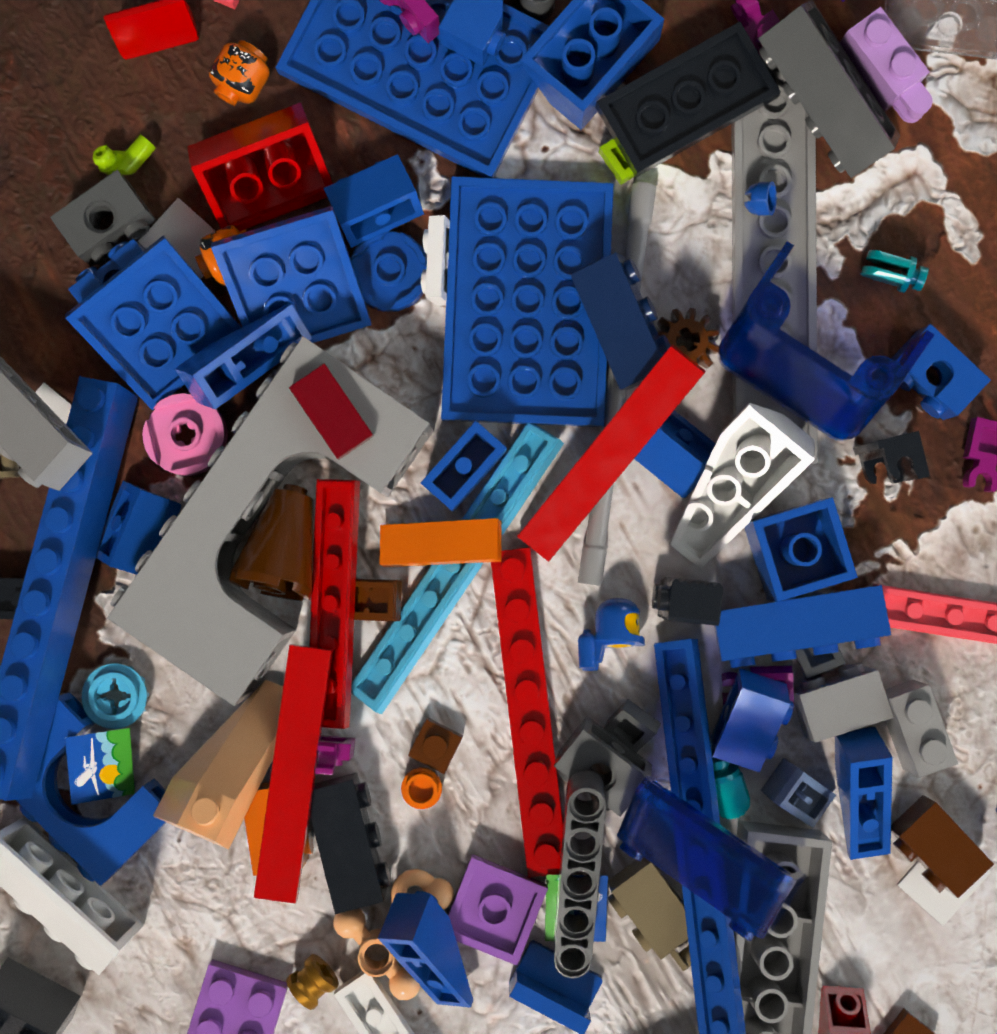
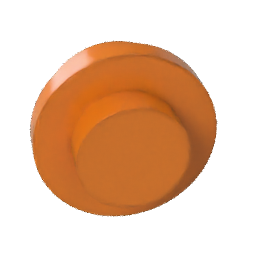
M415 768L408 772L403 779L401 785L402 796L406 803L413 808H430L438 802L441 796V779L435 771L429 768Z

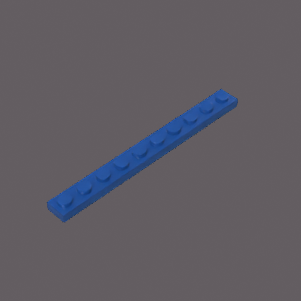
M698 639L654 643L699 1034H746Z

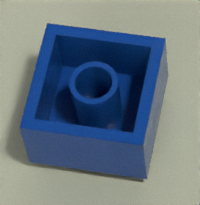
M833 497L816 500L751 520L744 527L766 600L780 602L858 578Z

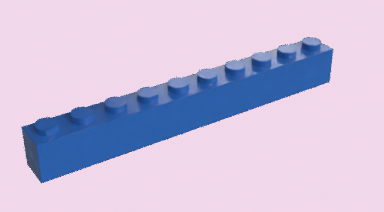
M79 376L66 425L93 454L60 491L49 487L0 666V800L11 801L31 799L33 797L138 400L137 395L118 383Z

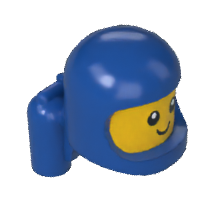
M611 598L598 606L595 613V634L593 635L590 629H585L578 637L579 668L582 671H598L599 663L603 661L606 648L645 646V637L639 636L640 610L634 602L625 598Z

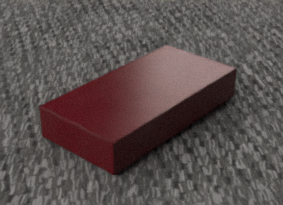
M325 363L288 387L338 460L374 437Z

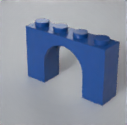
M68 692L59 695L33 797L16 801L20 804L19 808L22 814L28 820L39 823L49 834L48 838L51 844L59 851L67 852L78 863L77 868L83 877L102 886L167 823L153 816L166 790L154 778L143 785L114 815L106 818H88L70 809L63 801L57 785L58 767L66 753L65 737L84 735L95 723L88 717L83 705Z

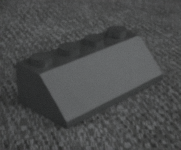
M813 0L799 6L758 38L763 45L759 49L761 57L771 70L776 67L779 69L786 80L782 84L786 95L795 105L799 102L802 104L809 115L805 118L807 126L817 139L822 136L832 149L828 152V156L840 173L846 170L850 178H852L896 148L901 135Z

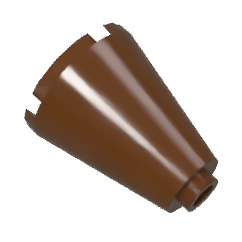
M284 484L283 489H275L230 572L228 580L232 584L248 590L250 583H253V587L261 590L260 594L294 601H303V597L310 600L313 570L314 500L307 496L308 491L305 488Z

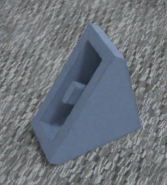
M785 758L781 760L760 790L779 807L812 828L815 827L836 797V794Z

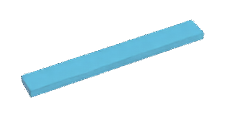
M527 423L462 520L498 518L502 521L503 535L564 443L539 426ZM483 563L431 565L402 607L401 621H393L352 681L351 693L376 713L383 714Z

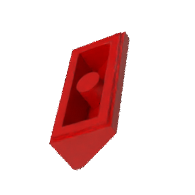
M158 0L103 16L114 43L125 60L188 44L199 39L194 16L186 0Z

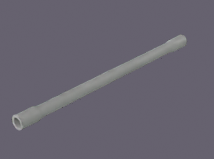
M646 182L632 184L628 213L629 227L625 249V259L631 258L640 273L641 281L648 230L652 222L656 186ZM641 281L636 283L639 291L641 288ZM610 366L605 395L604 426L601 427L600 433L623 406L627 390L619 389ZM614 484L589 513L578 583L602 586L606 559L605 544Z

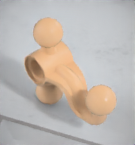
M419 869L406 870L400 874L393 882L390 893L391 901L393 902L396 893H407L411 886L416 885L424 892L433 895L443 910L448 908L454 899V888L450 882L442 878H434L428 872ZM360 908L335 914L333 926L337 934L343 938H353L360 946L358 964L361 970L372 977H380L386 974L389 978V990L397 999L410 1000L415 997L420 991V984L414 980L404 967L398 964L390 952L386 958L380 961L372 960L366 954L367 948L371 945H383L378 939L381 929L369 931L365 927V915Z

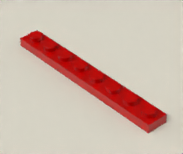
M530 547L501 551V562H491L527 873L528 878L546 876V874L556 875L559 874L563 820L557 770L554 767L555 753Z

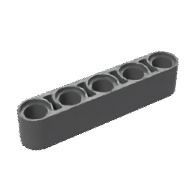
M588 770L574 773L569 778L566 787L554 929V964L557 971L568 978H579L585 975L590 970L593 954L606 802L602 779L595 772ZM582 792H590L596 795L589 801H582L576 797ZM578 832H587L591 834V837L581 840L575 838L574 835ZM575 871L587 873L586 876L579 878L573 877L570 874ZM571 910L583 911L580 915H572L568 912ZM568 948L579 949L576 952L566 951Z

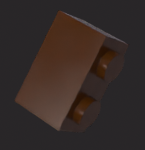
M924 795L891 824V832L897 838L893 843L895 848L909 862L917 859L926 870L921 875L938 893L945 889L956 898H959L994 865L937 802Z

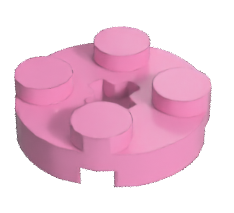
M185 393L174 394L159 401L153 409L155 410L150 414L149 420L145 421L142 433L143 444L150 459L164 470L182 476L197 475L209 470L210 467L207 465L211 456L220 446L225 447L227 443V426L220 411L197 403L191 394ZM187 424L189 429L195 430V437L191 438V444L188 446L183 441H176L175 437L176 434L181 432V425Z

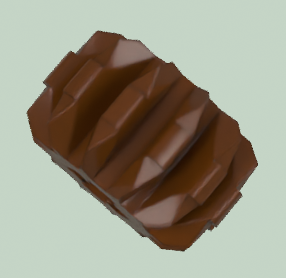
M690 308L685 315V319L679 309L672 310L671 321L661 317L657 322L661 330L657 331L659 337L665 335L670 345L673 344L700 366L707 369L713 364L708 354H717L720 346L709 340L717 337L719 331L718 329L706 331L705 326L711 319L708 315L703 316L698 322L695 320L696 309ZM681 334L685 340L691 339L693 341V345L688 349V352L685 346L678 347L676 344Z

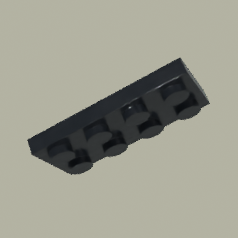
M738 22L596 102V109L634 176L638 177L777 99L781 91L741 22Z

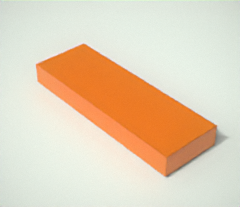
M498 518L380 525V565L383 567L501 562L502 521Z

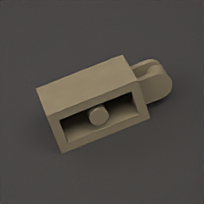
M646 852L608 880L612 894L607 898L621 918L628 915L636 925L632 933L646 952L653 949L660 960L670 953L679 967L685 971L691 966L689 945L680 952L676 949L688 940L684 903Z

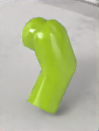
M140 134L126 151L112 150L106 145L98 147L93 153V162L101 172L107 175L112 174L116 170L122 175H132L148 159L156 147Z

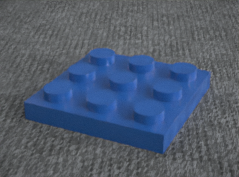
M333 206L211 243L212 252L242 327L288 303L292 304L312 337L309 340L312 343L372 325Z
M164 235L65 314L67 321L151 410H154V406L159 401L171 396L185 385L175 371L176 367L207 345L242 328Z

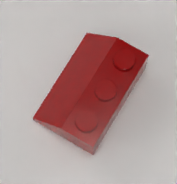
M301 102L187 146L191 169L220 228L233 225L239 231L315 203L327 198L323 188L333 184Z

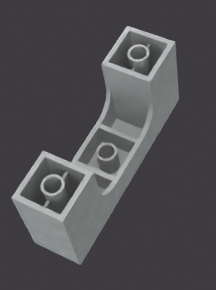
M302 337L298 344L292 342L286 348L280 359V363L283 366L274 378L269 376L261 384L256 393V397L259 399L250 413L244 411L232 427V432L235 435L226 447L220 446L213 453L207 465L211 469L202 482L197 480L188 489L183 498V501L187 504L178 516L172 515L165 522L159 532V536L162 537L161 541L154 551L148 550L140 558L135 566V571L138 574L129 586L125 584L115 594L110 603L114 608L107 617L114 624L233 706L247 699L255 691L296 632L295 628L251 599L240 587L228 580L233 568L234 555L238 545L266 506L273 491L278 489L287 474L298 464L311 459H328L336 462L379 493L389 497L434 432L429 422L305 337ZM324 363L374 435V437L340 460L335 457L288 388Z

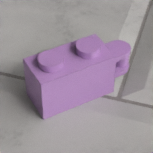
M880 6L849 29L840 43L884 111L893 107L903 121L915 123L932 106V96L921 83L930 71Z

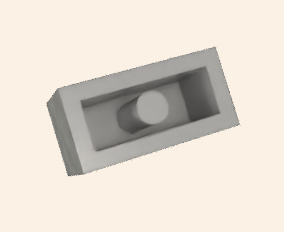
M853 663L839 668L840 675L824 679L823 675H817L799 681L801 687L794 689V706L804 737L816 743L894 718L879 670L867 666L864 667L863 663Z
M910 680L885 689L894 717L885 720L902 769L921 778L957 765V758L930 685Z

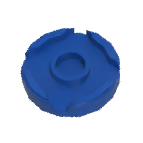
M389 230L359 244L354 249L351 263L364 301L369 307L382 312L401 311L414 305L424 294L421 288V274L427 268V257L422 246L410 235L402 232H390Z

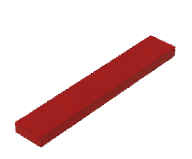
M672 344L517 537L549 562L706 371Z
M317 479L309 646L333 650L322 724L324 728L346 729L350 727L360 481Z
M296 644L289 645L254 898L294 904L298 900L315 781V769L319 753L317 747L321 738L332 649Z

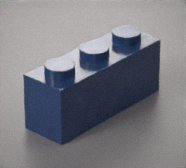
M615 252L570 275L619 389L629 390L640 385L671 345L665 335L659 337L653 321L657 320L658 316L649 297L642 298L636 283L641 281V276L634 261L631 258L626 260L625 256Z

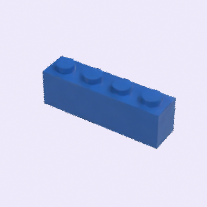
M882 585L722 610L719 626H714L720 662L730 660L731 668L756 665L754 656L771 654L772 662L796 659V650L812 648L814 656L839 652L838 643L854 641L856 649L881 646L880 637L892 635Z

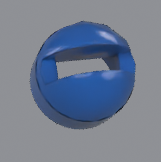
M769 181L752 184L745 191V195L751 196V201L744 202L746 209L753 215H773L777 203L775 183Z

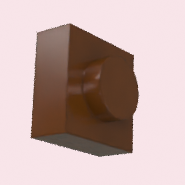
M427 717L408 756L445 774L463 735Z

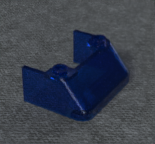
M787 241L723 337L718 349V359L727 371L825 435L837 441H847L858 436L896 392L934 337V334L927 330L914 339L898 362L885 356H873L862 362L853 376L780 329L790 313L791 304L786 292L773 284L772 281L794 247L793 244Z
M644 776L632 796L618 830L617 837L623 841L619 848L639 862L646 858L731 919L729 927L743 938L752 941L754 936L764 939L770 935L807 875L801 871L791 874L668 790L670 782L666 779Z

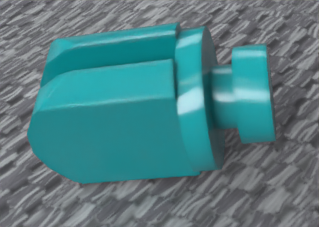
M869 250L866 257L868 261L901 271V274L874 266H863L861 275L896 286L897 291L905 293L910 284L911 289L922 290L929 268L920 265L916 269V257L910 256L906 259L879 250Z
M712 757L719 816L726 819L739 818L750 808V795L743 773L738 765Z

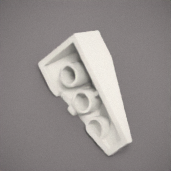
M749 403L720 433L671 539L670 545L702 569L815 459V440L784 414Z

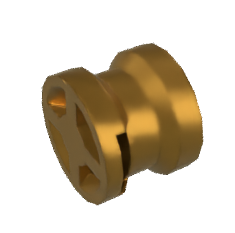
M311 954L305 960L304 967L300 971L291 973L286 979L290 992L301 1005L309 1010H314L318 1006V999L325 993L333 992L339 985L334 971L316 954Z

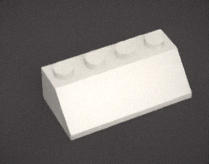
M26 817L0 830V887L13 897L14 904L19 910L29 915L32 914L44 925V930L51 939L64 943L74 952L75 959L82 967L93 970L100 975L144 924L102 886L83 877L77 868V864L64 852L56 849L49 841V838Z

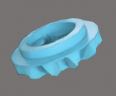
M112 663L97 668L88 676L82 689V704L86 714L94 723L108 729H120L133 724L146 711L145 706L150 694L146 690L145 678L140 676L133 669V666ZM115 683L118 685L119 691L131 694L130 697L119 701L118 708L115 706L114 700L100 697V695L113 690Z

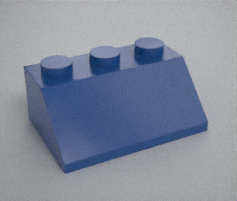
M572 0L520 59V63L548 102L582 130L598 112L596 102L616 91L660 41L664 18L642 0Z

